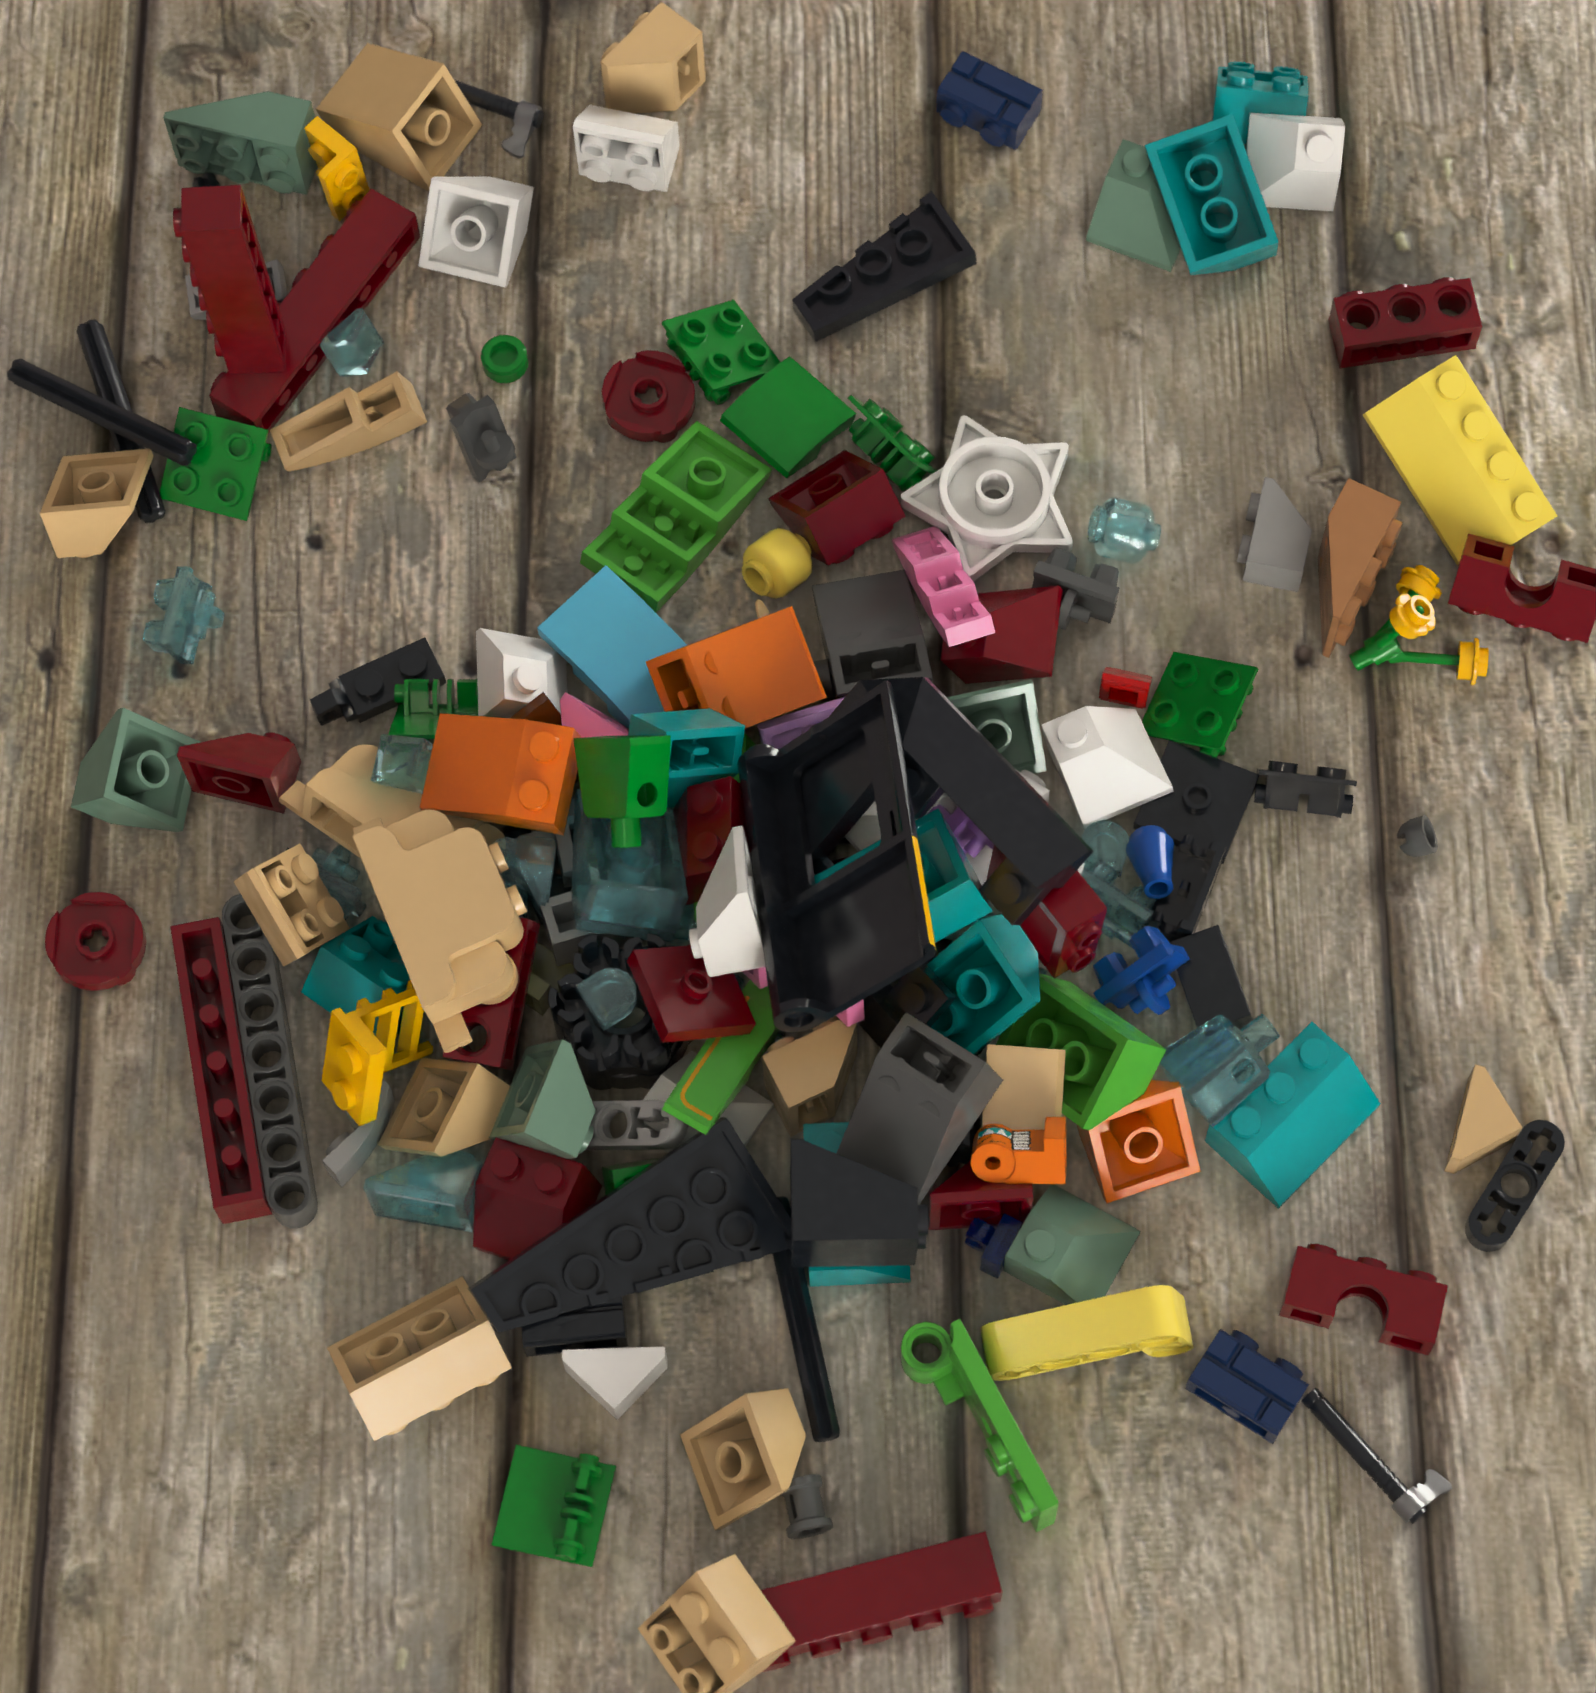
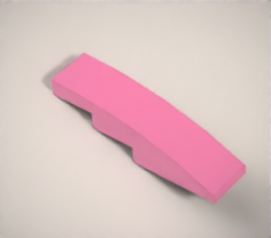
M933 526L892 539L896 554L923 608L949 647L995 633L991 614L980 603L975 583L963 570L959 551L938 527Z

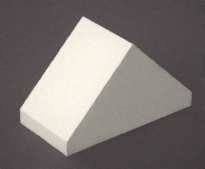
M665 1346L562 1350V1362L566 1373L617 1420L667 1369Z

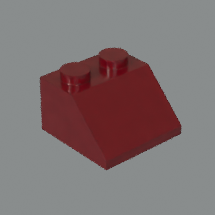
M846 450L768 498L772 507L791 532L801 535L808 542L811 548V556L828 566L846 561L855 553L857 547L870 539H878L885 536L893 529V524L906 517L884 470Z
M731 776L688 786L669 815L668 905L672 908L694 904L699 901L732 827L743 826L748 844L741 786Z
M495 1137L475 1183L473 1247L476 1250L510 1260L595 1203L602 1185L582 1163Z

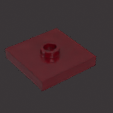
M691 945L633 950L627 959L662 1043L747 1035L755 1027L756 1022L734 973L710 977L703 958H694Z

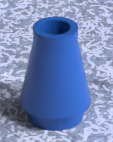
M1148 825L1136 829L1129 837L1126 854L1143 885L1145 895L1152 899L1164 898L1173 891L1174 841L1159 826Z

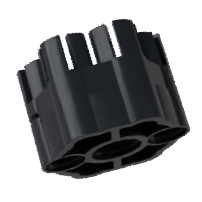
M647 933V946H642V941L637 936L626 941L624 949H620L619 944L613 939L604 936L601 942L602 946H599L596 934L587 936L577 944L578 953H575L573 961L574 973L567 974L557 981L560 993L551 987L548 994L556 1035L559 1040L563 1039L571 1043L584 1081L589 1087L596 1090H608L611 1088L635 1089L640 1087L651 1089L662 1073L683 1058L688 1044L693 1040L661 1042L627 959L633 950L666 947V943L660 937ZM623 1005L635 1006L645 1013L642 1020L628 1028H616L605 1022L610 1012Z

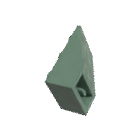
M266 91L165 112L163 119L178 166H182L196 174L210 172L226 176L229 180L240 184L252 182L266 185L279 193L289 194L296 192L308 194L317 169L316 161L308 152L310 143L304 129L315 118L311 101Z

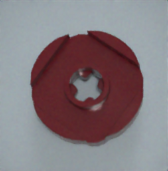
M654 350L635 353V358L628 359L624 363H622L621 359L610 368L602 386V400L608 424L611 428L633 440L642 442L657 441L660 443L672 441L676 438L678 431L689 422L695 409V387L691 377L685 370V366L674 356ZM649 388L656 389V396L659 398L657 402L644 404L639 397H636L638 393L646 394Z
M89 892L70 900L72 904L65 907L60 914L58 911L55 913L46 930L45 948L50 961L63 981L80 989L98 991L109 989L116 985H124L133 979L136 968L141 964L145 954L146 933L139 917L124 900L106 892ZM94 931H102V936L108 940L106 946L101 947L96 952H91L90 947L83 946L84 939H92Z

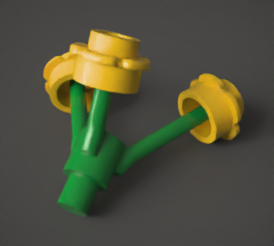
M1416 565L1414 568L1404 567L1401 570V579L1396 584V589L1400 595L1396 598V605L1391 609L1386 623L1375 635L1363 641L1365 646L1349 654L1357 671L1372 663L1378 666L1387 660L1390 664L1412 662L1456 666L1457 680H1470V685H1475L1477 676L1486 677L1489 649L1481 648L1479 639L1474 638L1473 642L1459 641L1457 655L1403 651L1397 639L1399 635L1407 639H1416L1419 636H1425L1428 631L1434 629L1436 621L1434 608L1430 602L1433 598L1439 599L1442 594L1440 588L1436 587L1440 582L1439 577L1429 568L1423 565Z

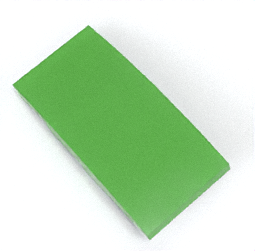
M696 421L642 473L640 486L612 512L610 525L582 551L580 564L595 574L607 565L657 613L695 572L742 515L770 477L772 469Z

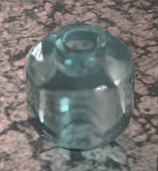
M1111 497L1102 506H1095L1089 520L1087 538L1089 542L1094 544V549L1099 556L1136 564L1145 557L1148 551L1154 552L1160 540L1161 525L1154 523V514L1150 506L1136 501Z

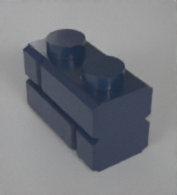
M962 51L953 64L951 71L947 73L938 87L936 111L940 113L941 117L948 124L954 127L965 125L979 132L981 137L993 146L1001 147L1004 144L1017 150L1028 129L1031 128L1040 114L1043 90Z
M1220 1329L1189 1377L1185 1389L1273 1444L1302 1399L1309 1384L1301 1380L1303 1372L1294 1364L1282 1358H1277L1275 1362H1272L1256 1352L1259 1345L1248 1335L1237 1330H1233L1229 1335Z

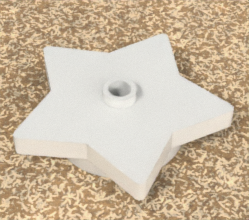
M961 416L950 455L944 467L901 494V507L948 534L950 542L959 551L963 570L973 582L1013 552L1051 553L1054 548L1070 552L1073 540L1053 497L1068 457L1069 445L1065 442L1023 444L1011 438L996 436L968 416Z

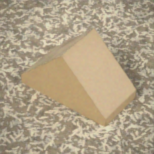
M1475 1064L1467 1080L1444 1170L1446 1172L1455 1174L1515 1142L1522 1129L1518 1119L1483 1066Z

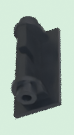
M1269 761L1268 770L1257 769V774L1266 775L1265 784L1256 783L1254 803L1263 804V809L1271 808L1297 812L1299 795L1307 794L1309 796L1306 813L1336 816L1337 818H1341L1342 813H1352L1353 795L1345 794L1346 785L1356 786L1357 781L1346 779L1347 770L1317 766L1316 775L1297 773L1298 764Z

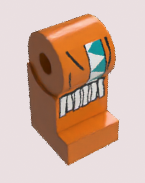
M1045 1117V1128L1039 1130H1011L1002 1124L995 1123L983 1126L976 1132L973 1139L970 1162L972 1171L978 1178L991 1183L1065 1184L1067 1169L1066 1117Z

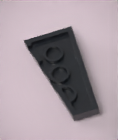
M932 191L919 200L920 206L906 216L902 213L889 223V230L872 243L868 240L855 250V257L844 266H834L792 299L794 312L815 342L977 264L976 252Z

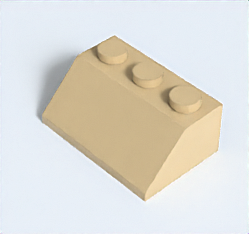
M463 1276L327 1347L374 1441L385 1435H393L402 1431L411 1421L430 1411H437L447 1407L456 1397L477 1386H485L494 1382L500 1374L512 1368L489 1320L469 1291V1286Z

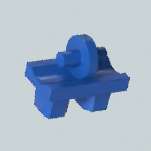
M1146 926L1131 936L1129 940L1139 957L1133 964L1128 966L1122 954L1113 952L1104 956L1093 965L1101 985L1093 994L1104 1006L1109 1002L1118 1009H1123L1129 1005L1136 1014L1149 1007L1154 1013L1162 1015L1171 1006L1166 993L1176 987V982L1169 974L1190 960V957L1184 947L1170 944L1158 928Z

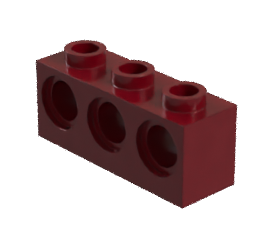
M1451 277L1437 279L1431 284L1417 286L1397 284L1383 291L1369 293L1350 291L1340 297L1333 298L1328 319L1339 369L1476 349L1483 327L1471 278L1456 280ZM1449 309L1456 312L1458 315L1449 316L1444 314L1441 310ZM1405 316L1411 319L1413 322H1401L1397 320L1395 317ZM1350 323H1361L1367 328L1356 329Z
M520 918L524 928L523 937L517 946L505 951L512 958L518 970V983L514 992L500 1003L491 1005L480 1003L461 1012L469 1033L479 1025L485 1028L487 1041L484 1047L473 1052L468 1044L458 1047L449 1053L443 1052V1057L513 1070L540 929L539 923L530 919Z

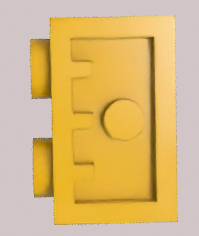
M316 116L304 128L310 143L308 152L318 166L316 174L320 179L331 214L338 221H341L346 216L350 206L356 200L361 201L370 188L357 148Z

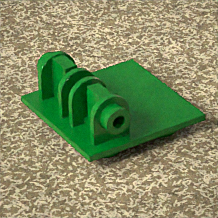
M735 300L670 318L661 323L667 331L665 335L668 338L666 344L669 349L676 353L685 366V370H690L689 376L693 381L700 380L698 385L703 390L707 401H714L716 405L725 403L731 397V393L728 390L731 386L760 378L780 363L779 359Z
M852 395L848 397L867 417L865 421L862 418L857 419L850 426L849 432L853 435L852 442L869 456L874 464L881 462L880 468L887 473L886 475L902 492L922 481V477L926 472L933 474L937 471L930 464L935 458L934 455L917 439L913 440L902 431L903 424L885 407L881 408L870 398L866 403H863Z
M179 407L173 432L195 443L197 452L193 456L191 463L185 466L167 458L160 488L161 498L248 521L261 461L268 462L272 452V445L266 443L269 430Z
M1173 652L1142 719L1148 736L1199 746V752L1214 758L1223 756L1226 752L1225 743L1230 732L1235 731L1237 727L1236 720L1240 719L1243 714L1241 708L1246 696L1251 695L1253 692L1252 683L1259 669L1255 666Z
M404 679V684H395V703L404 704H399L388 733V739H401V742L406 745L426 744L430 739L435 738L440 713L478 716L477 679L457 680L458 704H455L453 679L447 680V704H441L439 679H433V704H430L429 679Z
M516 1445L491 1545L593 1568L616 1466L600 1463V1458L591 1454L580 1453L579 1458Z

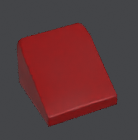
M1106 667L1101 678L1099 698L1104 701L1140 709L1146 708L1152 677Z

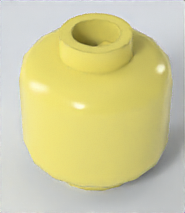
M783 528L770 530L749 545L743 553V578L749 588L761 596L765 595L774 599L784 597L805 582L812 573L811 548L808 542L801 535L794 534Z

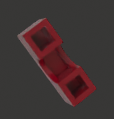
M1468 533L1448 604L1458 606L1460 610L1468 614H1486L1504 619L1505 622L1517 628L1532 627L1550 632L1554 637L1563 641L1578 640L1588 643L1596 620V569L1561 559L1557 574L1549 583L1542 586H1528L1519 582L1511 572L1510 564L1515 546Z
M1308 1244L1307 1248L1297 1246L1292 1259L1279 1316L1329 1329L1337 1304L1348 1297H1363L1374 1303L1380 1311L1382 1328L1379 1343L1429 1355L1436 1342L1448 1285L1436 1282L1437 1278L1427 1272L1408 1270L1407 1274L1388 1270L1386 1269L1387 1264L1378 1259L1358 1257L1357 1261L1339 1257L1335 1249L1325 1245Z

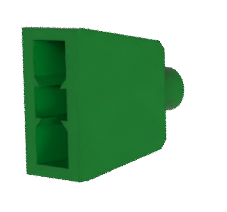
M614 735L574 738L584 814L587 818H610L612 848L642 846L640 818L663 816L667 811L670 735Z

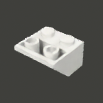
M589 105L575 118L573 133L579 175L587 176L596 182L614 181L629 184L641 191H651L654 189L667 192L680 147L678 122Z

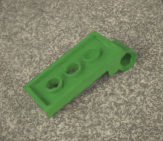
M958 1319L950 1324V1335L943 1327L932 1322H921L910 1327L904 1334L901 1342V1365L905 1374L913 1381L921 1384L933 1383L945 1406L964 1397L986 1438L988 1448L984 1449V1453L992 1470L997 1477L1005 1474L1011 1484L1012 1494L1008 1495L1019 1520L1022 1523L1030 1520L1036 1532L1054 1524L1059 1501L961 1320ZM921 1343H931L939 1349L941 1355L932 1363H922L915 1359L912 1351Z

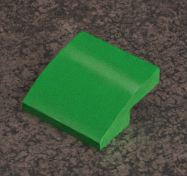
M789 356L769 370L740 395L722 414L720 421L787 479L817 459L822 445L848 429L853 424L856 412Z

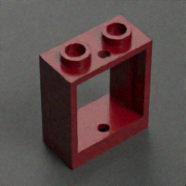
M995 845L993 846L986 880L1006 859L1005 855ZM1077 870L1062 888H1053L1020 925L1037 950L1039 960L1054 979L1068 970L1076 973L1093 961L1096 956L1095 951L1098 940L1102 934L1107 907Z

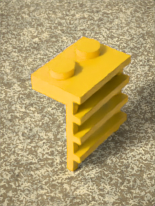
M411 980L407 983V989L398 994L392 988L383 990L380 1001L371 1004L365 997L357 1001L356 1010L345 1014L340 1007L331 1011L321 1081L332 1093L337 1106L341 1110H346L358 1126L367 1124L377 1118L383 1073L433 1053V1046L429 1041L419 1044L424 1010ZM404 1006L397 1046L398 1053L394 1054L400 1010ZM375 1017H378V1024L375 1036L373 1033Z

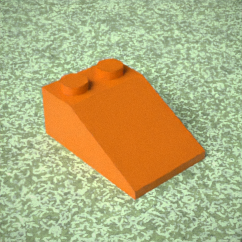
M440 713L419 808L421 810H436L446 815L564 835L578 770L574 738L582 737L573 727L527 719Z

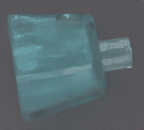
M1262 1013L1240 1030L1224 1015H1217L1167 1046L1159 1066L1170 1082H1178L1181 1086L1183 1098L1214 1127L1269 1078L1270 1070L1259 1053L1280 1038L1271 1022Z

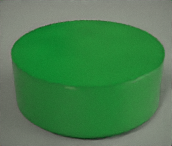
M498 335L488 340L482 348V367L485 374L491 380L498 383H511L520 379L525 374L528 367V356L525 345L518 338L511 335Z

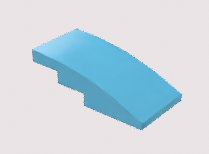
M605 565L541 623L537 629L539 636L572 666L573 674L607 704L608 712L618 722L629 729L631 714L664 712L645 661L684 647L687 644L639 595Z

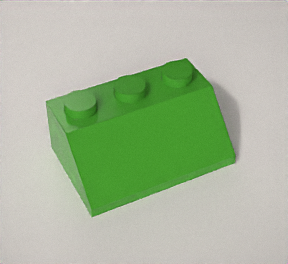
M1039 973L1040 1002L1002 1032L996 1045L1066 1050L1062 1114L1082 1129L1091 1130L1145 1093L1167 1049L1072 982L1058 978L1054 979L1051 976Z

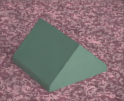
M1031 679L947 697L1019 772L1027 770L1032 773L1047 771L1034 685Z

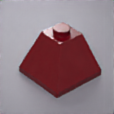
M1058 585L977 593L980 603L991 614L995 633L951 647L943 639L940 661L965 684L1052 677L1063 589Z
M267 732L264 736L244 733L180 746L177 753L178 760L193 792L283 814L285 813L286 806L279 802V797L295 783L301 765L295 744L287 737L272 732Z
M971 1160L930 1193L929 1231L1023 1225L1032 1210L1034 1198L1032 1184L991 1183L978 1178L972 1171Z

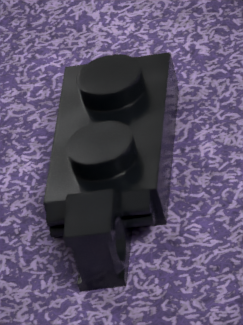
M424 637L338 676V678L329 683V690L310 699V702L321 726L343 716L347 722L358 719L361 723L397 707L399 704H403L395 703L394 687L395 684H404V679H429V691H432L433 679H439L440 686L446 683V679Z

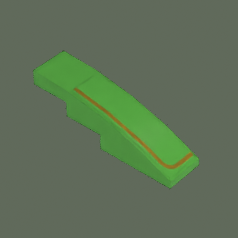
M751 979L742 990L756 1022L751 1033L747 1035L708 1038L662 1108L663 1111L705 1135L746 1084L754 1066L773 1043L779 1031L773 1023L768 986L759 989Z

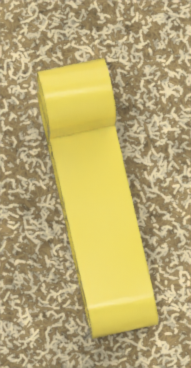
M1168 1285L1143 1287L987 1323L980 1328L987 1370L993 1381L1018 1379L1143 1351L1151 1357H1166L1182 1354L1193 1349L1184 1296Z

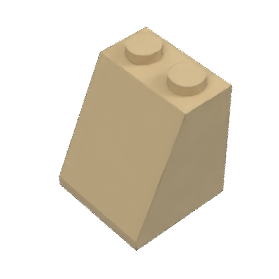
M369 43L365 45L316 108L323 121L354 145L359 153L427 191L430 189L431 178L444 177L483 126L443 63Z

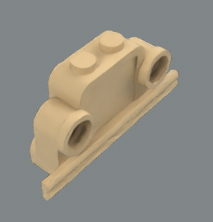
M401 744L388 756L382 749L376 746L358 745L349 749L330 768L319 771L305 785L297 780L279 797V802L361 858L352 838V835H354L353 828L378 817L381 818L384 827L423 811L419 807L432 751L424 745ZM444 814L456 829L471 827L478 830L483 835L488 846L498 842L505 857L507 848L505 836L499 829L490 825V822Z
M436 810L420 811L384 827L381 818L378 817L353 828L354 835H352L356 848L419 1002L433 1024L443 1051L449 1053L458 1047L468 1045L473 1040L461 1012L480 1003L491 1005L506 1000L514 992L518 983L517 967L505 951L514 948L521 941L524 928L519 916L528 911L516 884L507 888L501 873L509 870V867L498 842L488 846L483 835L478 830L471 827L456 829L443 813Z

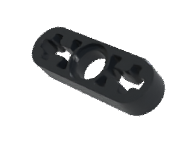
M1535 1120L1528 1123L1522 1129L1471 1211L1465 1224V1233L1467 1239L1475 1248L1485 1252H1493L1506 1245L1564 1150L1565 1140L1561 1130L1552 1122ZM1540 1135L1545 1136L1549 1139L1546 1147L1552 1153L1547 1150L1542 1151L1532 1167L1524 1162L1533 1147V1142L1528 1137L1536 1140ZM1510 1173L1523 1176L1529 1186L1528 1194L1522 1198L1508 1196L1501 1187L1502 1177ZM1492 1197L1494 1201H1490L1488 1198ZM1498 1204L1506 1209L1497 1224V1229L1502 1235L1493 1232L1489 1237L1484 1236L1480 1232L1483 1225L1477 1219L1487 1221ZM1510 1211H1515L1517 1214L1513 1215Z

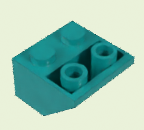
M1239 61L1229 62L1228 67L1218 66L1212 121L1233 114L1242 142L1247 145L1250 113L1306 116L1309 97L1308 76L1300 75V70L1283 66L1274 67L1273 72L1255 70V65Z
M710 708L631 714L628 735H670L667 808L675 807L688 786L729 776L735 777L739 773L737 762L742 754L745 725Z
M371 916L323 944L319 949L301 993L330 1013L332 1010L340 1007L346 1014L356 1010L357 1001L365 997L372 1004L381 1000L383 990L392 988L396 994L405 991L410 977L388 923ZM404 1006L400 1010L397 1035L400 1033ZM375 1017V1024L373 1030L375 1036L378 1024V1017Z

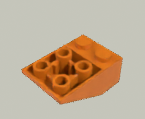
M792 606L645 661L664 712L710 708L744 724L745 729L827 697Z

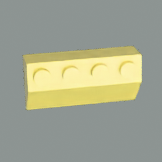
M1457 355L1420 376L1363 414L1366 422L1457 566L1459 565L1468 533L1512 545L1557 517L1554 509Z

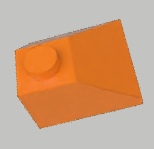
M1151 1080L1142 1096L1091 1130L1082 1129L1077 1125L1079 1136L1106 1203L1201 1172L1181 1086L1178 1082Z

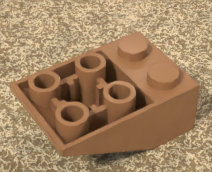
M1348 478L1328 516L1318 554L1322 655L1327 658L1330 657L1337 643L1343 646L1346 645L1357 621L1355 617L1360 606L1365 607L1377 583L1375 579L1380 568L1385 569L1397 545L1395 541L1403 525V522L1396 520L1401 504L1400 501Z

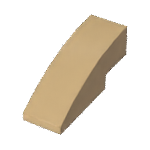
M396 371L358 393L348 387L274 427L270 432L284 469L290 472L345 458L373 448L427 423L412 383Z

